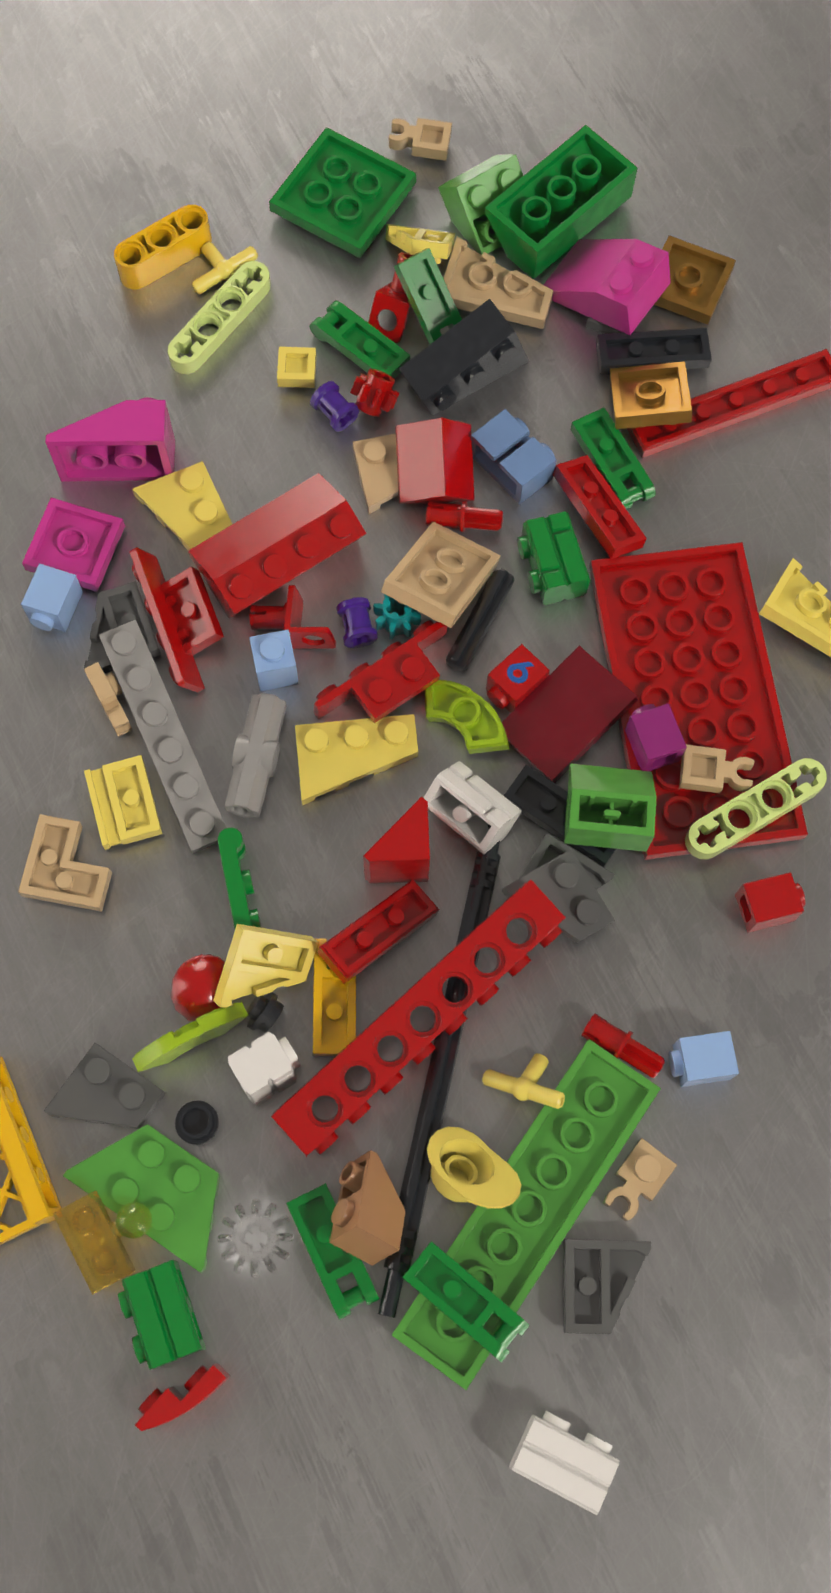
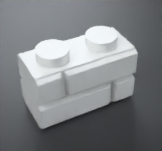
M460 761L440 772L424 796V799L428 801V809L483 854L507 836L522 812L521 809L482 778L474 775L473 771Z
M270 1032L251 1042L252 1047L250 1049L244 1046L228 1056V1064L252 1104L257 1106L274 1097L275 1090L282 1092L295 1084L297 1078L295 1069L301 1066L287 1038L283 1037L277 1040L275 1035Z
M545 1411L542 1419L532 1414L512 1457L509 1468L597 1515L620 1462L617 1458L609 1455L613 1446L588 1432L584 1441L567 1433L571 1423L548 1411Z

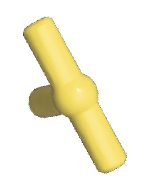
M205 243L202 246L201 252L214 268L194 280L192 287L200 295L221 281H227L241 265L258 259L254 247L249 246L226 260L213 243Z
M540 1053L533 1055L519 1078L491 1069L486 1070L482 1077V1082L485 1086L513 1094L520 1101L531 1100L556 1109H560L565 1102L563 1092L537 1084L549 1064L547 1057Z

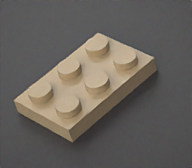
M432 522L384 580L381 593L415 609L436 622L452 628L496 569L501 555Z

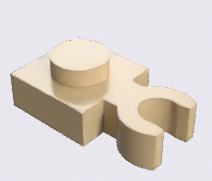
M417 118L416 126H412L403 119H392V133L394 134H389L390 149L403 150L407 147H412V156L447 160L452 133L451 122Z
M98 662L84 668L88 680L118 737L133 730L116 697L123 692L114 674L110 672L105 675Z
M686 744L687 749L681 761L679 788L720 793L723 789V783H728L736 791L743 792L751 788L753 780L740 778L737 770H751L754 766L753 759L739 757L732 762L725 761L726 750Z
M641 1138L614 1174L624 1181L622 1187L609 1191L604 1198L603 1204L609 1207L616 1197H623L628 1203V1209L623 1214L622 1219L625 1222L632 1219L639 1208L638 1197L642 1195L649 1202L652 1201L677 1164Z

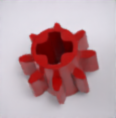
M369 369L367 375L361 373L360 377L356 376L350 391L351 394L358 396L355 404L359 410L377 417L381 416L383 410L389 412L390 409H393L400 392L392 389L395 382L394 378L376 369Z

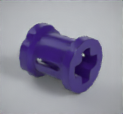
M334 381L321 385L314 392L310 400V405L316 411L321 410L331 421L330 425L335 432L345 430L356 420L359 414L356 404L349 403L339 393V386Z
M355 597L339 603L336 610L339 617L343 620L346 633L343 636L344 645L348 648H361L376 642L378 633L371 625L369 616L371 605L368 599Z

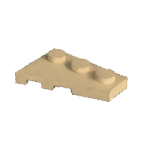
M457 236L443 278L457 309L473 312L490 298L507 321L543 329L552 301L553 290L518 270H507L495 263V257L486 252L482 255L467 247L468 242Z
M396 434L352 442L368 514L380 509L381 504L394 497L399 499Z

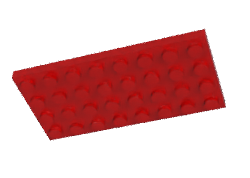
M743 542L622 556L613 559L591 560L589 570L608 670L637 695L638 699L618 720L627 769L641 770L625 728L632 713L636 709L649 704H654L656 707L666 704L670 705L685 744L726 750L725 761L732 762L739 757L753 759L754 766L751 770H737L740 778L753 780L751 788L791 765L792 760ZM682 758L679 762L651 770L656 791L655 835L647 852L643 851L644 859L691 854L685 845V837L691 825L746 791H736L728 783H723V789L720 793L679 788ZM796 782L790 785L792 791L797 787ZM774 789L763 791L762 799L767 806L771 808L783 806V797L778 791ZM802 805L728 849L805 839L808 832ZM734 809L728 813V819L734 827L743 829L750 825V818L745 811ZM720 825L708 835H704L699 831L700 835L696 840L699 845L707 843L711 848V842L715 836L723 832Z

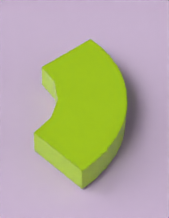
M438 680L425 689V709L428 721L442 722L456 728L464 737L469 754L509 750L506 731L498 714L490 703L472 691L471 688L453 681Z
M236 1002L232 1006L221 1007L196 1018V1021L190 1022L174 1032H168L134 1055L132 1060L137 1071L140 1072L170 1063L192 1048L226 1034L245 1019L248 1013L242 1002Z

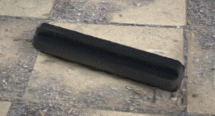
M501 568L493 572L448 653L446 663L454 670L464 671L467 669L514 583V576L508 573L507 570Z

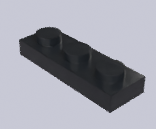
M707 328L633 332L631 335L626 333L597 334L596 349L600 374H610L611 368L684 361L686 369L709 368L712 360Z
M525 765L504 794V797L521 809L523 815L564 841L568 791L528 765ZM568 844L602 867L606 866L617 850L614 848Z

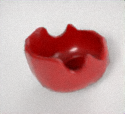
M200 954L188 959L176 970L172 979L170 997L175 1010L187 1020L196 1021V1018L221 1008L213 999L225 964L223 959L212 954Z

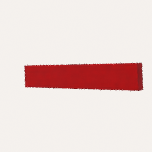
M824 349L690 398L692 422L626 429L641 457H648L831 389V355L828 349Z

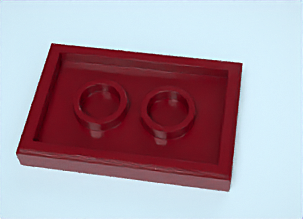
M579 645L502 721V724L506 731L508 744L543 776L556 783L569 770L570 764H575L638 699L637 695Z

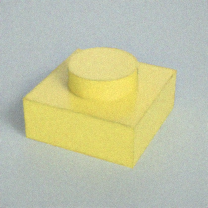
M279 347L278 387L315 388L316 348Z

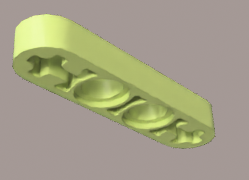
M250 261L241 265L171 340L167 352L171 367L176 372L191 374L197 371L268 294L271 287L270 273L263 263ZM247 279L253 280V281H251L250 284L248 285V280H247ZM229 299H236L241 303L240 307L233 311L225 310L221 306L223 302ZM205 324H214L218 327L217 332L210 336H204L198 331ZM191 351L192 356H186V354H188ZM180 352L185 354L181 358H179L178 355Z
M812 758L798 760L700 818L691 825L685 837L687 850L698 859L713 858L815 797L827 781V773L824 766ZM801 772L804 775L811 773L815 779L811 785L805 782L792 791L790 785L796 782ZM767 789L778 791L783 797V806L779 808L767 806L762 799L763 791ZM734 809L745 811L750 818V825L743 829L734 827L728 819V813ZM720 825L723 832L715 836L711 842V848L707 843L701 845L697 843L696 840L700 835L699 831L704 835H708Z

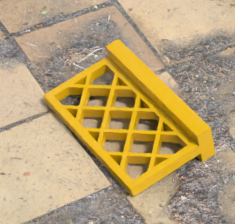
M0 1056V1159L5 1161L8 1168V1174L3 1187H0V1218L8 1197L21 1202L27 1220L15 1226L0 1222V1229L3 1230L0 1233V1245L42 1224H48L63 1217L64 1213L4 1059ZM13 1184L17 1193L11 1191Z

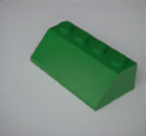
M584 125L485 207V214L507 257L532 279H535L574 246L579 239L587 235L632 196L638 167L591 128Z

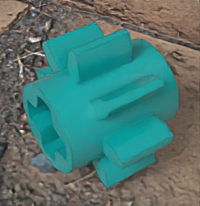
M385 594L383 604L374 603L373 605L374 614L379 616L375 620L376 629H385L389 633L391 640L395 636L403 634L408 638L411 637V625L421 624V614Z

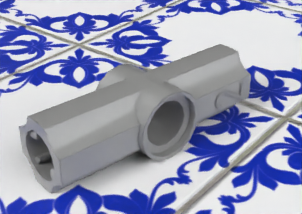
M268 693L252 695L243 734H239L235 742L232 757V769L234 770L225 802V809L237 816L246 818L260 817L269 776L273 777L276 771L280 752V742L278 740L287 707L286 701L278 698L276 695Z

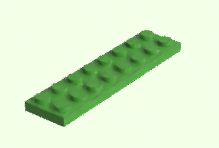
M588 1039L555 1089L563 1092L565 1095L563 1106L560 1109L544 1105L507 1161L519 1176L521 1182L520 1196L513 1204L504 1208L488 1209L477 1206L446 1254L517 1313L661 1088ZM420 1293L392 1333L394 1338L465 1390L468 1389L490 1354ZM493 1313L482 1328L493 1336L503 1321Z

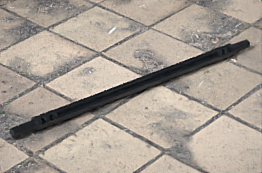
M500 841L485 854L479 850L477 851L456 946L488 917L501 856L498 854ZM480 950L476 953L474 958L476 967L478 963ZM450 977L447 983L445 998L453 1003L458 1002L465 995V984L457 977ZM464 1023L451 1035L442 1031L434 1041L436 1048L431 1054L399 1197L406 1211L400 1249L385 1259L384 1268L388 1270L378 1310L380 1315L395 1318L404 1280L402 1277L411 1267L431 1177L430 1170L432 1165L429 1162L427 1147L431 1136L442 1127Z

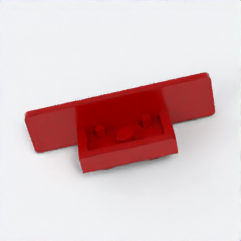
M135 547L129 551L134 564L132 571L135 578L141 583L146 597L144 599L145 607L153 617L158 630L156 633L158 643L165 650L169 660V674L178 686L198 693L205 689L193 655L224 638L200 571L190 566L173 578L165 581L157 557Z
M432 620L424 622L413 632L414 637L403 644L400 641L394 642L381 653L382 658L372 665L365 662L356 667L349 674L348 677L350 679L337 687L336 684H332L323 689L316 696L317 701L314 703L315 716L321 719L355 696L372 721L376 723L418 695L440 678V674L426 657L423 650L444 637L448 626L439 622L433 623Z

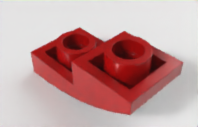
M219 1364L212 1365L209 1370L202 1365L184 1384V1387L189 1391L185 1397L174 1386L167 1388L164 1392L156 1388L138 1408L143 1416L135 1423V1426L140 1431H144L180 1417L210 1397L231 1376Z

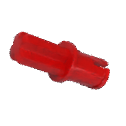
M428 501L426 526H430L432 522H435L443 527L458 528L460 532H465V528L498 531L502 528L503 511L499 509L468 507L466 501H463L462 505Z
M596 1013L591 1017L581 1034V1037L584 1039H590L616 1058H621L651 1078H655L659 1074L665 1063L662 1056L631 1038L633 1032H624Z

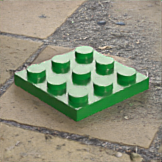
M326 127L270 199L269 208L271 212L361 258L416 184V173Z

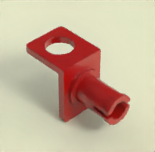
M400 252L397 257V264L413 255ZM394 272L392 282L376 291L368 323L394 343H399L402 339L408 313L412 306L396 272ZM385 309L392 311L397 318L396 327L390 331L383 329L378 321L379 313Z
M295 585L288 586L287 602H285L284 606L252 605L250 608V612L255 613L249 614L252 630L289 629L293 649L336 648V640L328 627H301L303 599ZM305 636H317L322 639L311 640L305 638Z

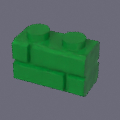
M568 512L551 514L546 518L538 517L526 520L523 523L521 537H517V546L521 559L529 560L531 570L528 571V581L532 593H539L544 605L561 602L563 599L570 600L582 597L587 594L590 577Z
M171 1260L121 1280L124 1291L118 1293V1299L124 1317L126 1319L133 1317L138 1335L132 1337V1344L140 1364L147 1362L149 1370H153L206 1349L178 1261Z

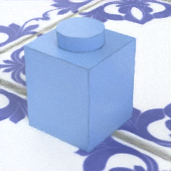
M39 563L21 606L33 626L44 631H51L54 628L66 632L83 590L75 574Z
M289 629L249 637L260 692L299 684Z
M730 1031L679 1038L672 1045L673 1051H669L668 1054L672 1076H679L681 1087L731 1080L739 1074Z

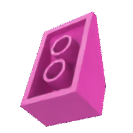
M579 239L543 285L553 290L552 301L631 335L671 283L669 253L638 239Z
M150 397L139 400H125L46 435L45 443L61 482L153 481L175 471V437L165 400H157Z

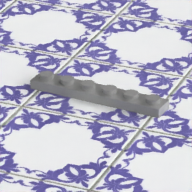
M133 620L98 634L192 853L194 854L218 844V836L226 828L137 621Z

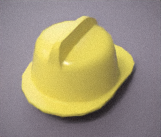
M446 1127L437 1130L429 1139L427 1153L429 1162L432 1165L430 1170L432 1183L436 1190L446 1199L459 1203H473L474 1205L491 1209L509 1206L520 1196L521 1182L518 1174L474 1133L460 1127Z

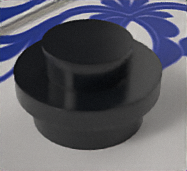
M272 992L265 997H256L247 1009L248 1017L250 1018L247 1024L248 1028L253 1031L259 1029L261 1032L266 1033L274 1025L284 1008V1005L277 1001L278 995Z
M197 1100L186 1103L178 1111L175 1119L177 1134L183 1141L192 1145H201L209 1142L215 1136L219 1127V1117L216 1110L204 1101Z

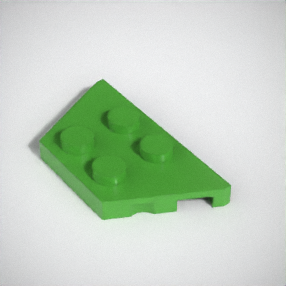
M148 1124L66 1170L63 1175L66 1179L198 1272L203 1273L207 1265L206 1256L210 1231H212L215 1198L219 1187L220 1174Z

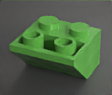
M516 154L495 155L438 187L452 223L473 249L481 255L484 252L490 253L502 246L485 214V207L524 176Z
M570 764L564 844L647 852L655 835L656 791L652 772Z

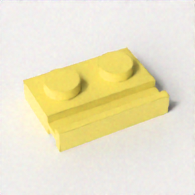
M142 755L102 765L100 769L84 770L101 843L105 850L121 843L125 845L163 834Z

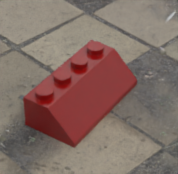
M317 473L190 549L188 554L230 619L356 542L367 533L347 500L320 473Z

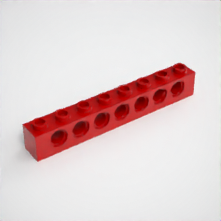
M531 879L527 881L284 1102L271 1117L306 1156L314 1149L319 1155L322 1154L339 1138L334 1131L343 1122L348 1120L352 1125L357 1122L371 1108L367 1102L368 1099L379 1089L384 1095L387 1094L404 1078L399 1071L411 1060L416 1065L421 1063L435 1050L436 1047L432 1041L442 1031L451 1035L468 1019L463 1013L475 1001L482 1006L500 990L495 983L508 972L514 977L531 961L527 955L529 951L538 943L545 948L563 932L558 925L566 917ZM511 920H520L528 928L527 939L522 944L513 943L507 936L506 929ZM481 948L492 950L497 957V965L490 973L481 972L475 965V955ZM450 977L461 979L466 988L464 997L454 1003L448 1001L442 992L444 982ZM419 1006L428 1007L434 1015L433 1025L430 1029L423 1032L416 1031L410 1023L412 1011ZM386 1036H395L402 1043L400 1056L392 1061L382 1059L377 1051L380 1040ZM357 1065L365 1067L370 1072V1082L361 1090H353L345 1082V1074L348 1069ZM330 1096L337 1102L338 1111L334 1117L323 1120L314 1114L312 1104L318 1097Z

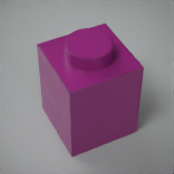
M654 704L645 705L636 709L630 716L625 732L641 771H651L681 760L687 746L669 704L656 707Z

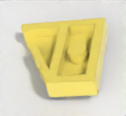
M387 224L385 240L411 255L430 248L436 263L440 264L441 259H448L453 250L455 233Z
M237 924L213 1001L219 1007L226 1008L232 1006V1000L252 993L256 997L272 993L278 987H290L305 982L318 941L308 935Z

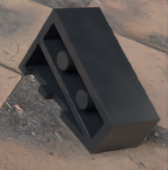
M489 298L404 364L399 370L433 416L528 363L529 360L515 330Z

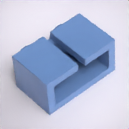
M504 409L471 435L473 459L520 505L553 479L556 459L548 445L539 443L534 437H529V429L520 418H514Z

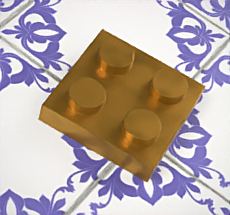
M669 235L662 250L669 253L671 283L654 305L708 325L734 269L736 260Z
M685 361L610 369L616 429L692 422V406Z

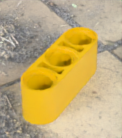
M188 204L120 242L114 250V259L121 283L126 288L132 290L144 288L203 254L201 252L202 246L208 242L212 243L206 210L199 205Z

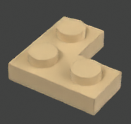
M39 815L18 890L22 897L102 912L112 871L110 868L74 861L83 827L79 821Z

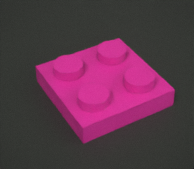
M50 498L22 565L26 571L33 573L36 572L40 563L75 574L82 588L98 592L125 528L124 521L116 516Z

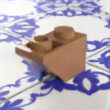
M370 1150L356 1160L348 1162L340 1174L339 1183L341 1188L338 1203L331 1216L333 1227L330 1243L373 1266L399 1251L406 1211L379 1155Z

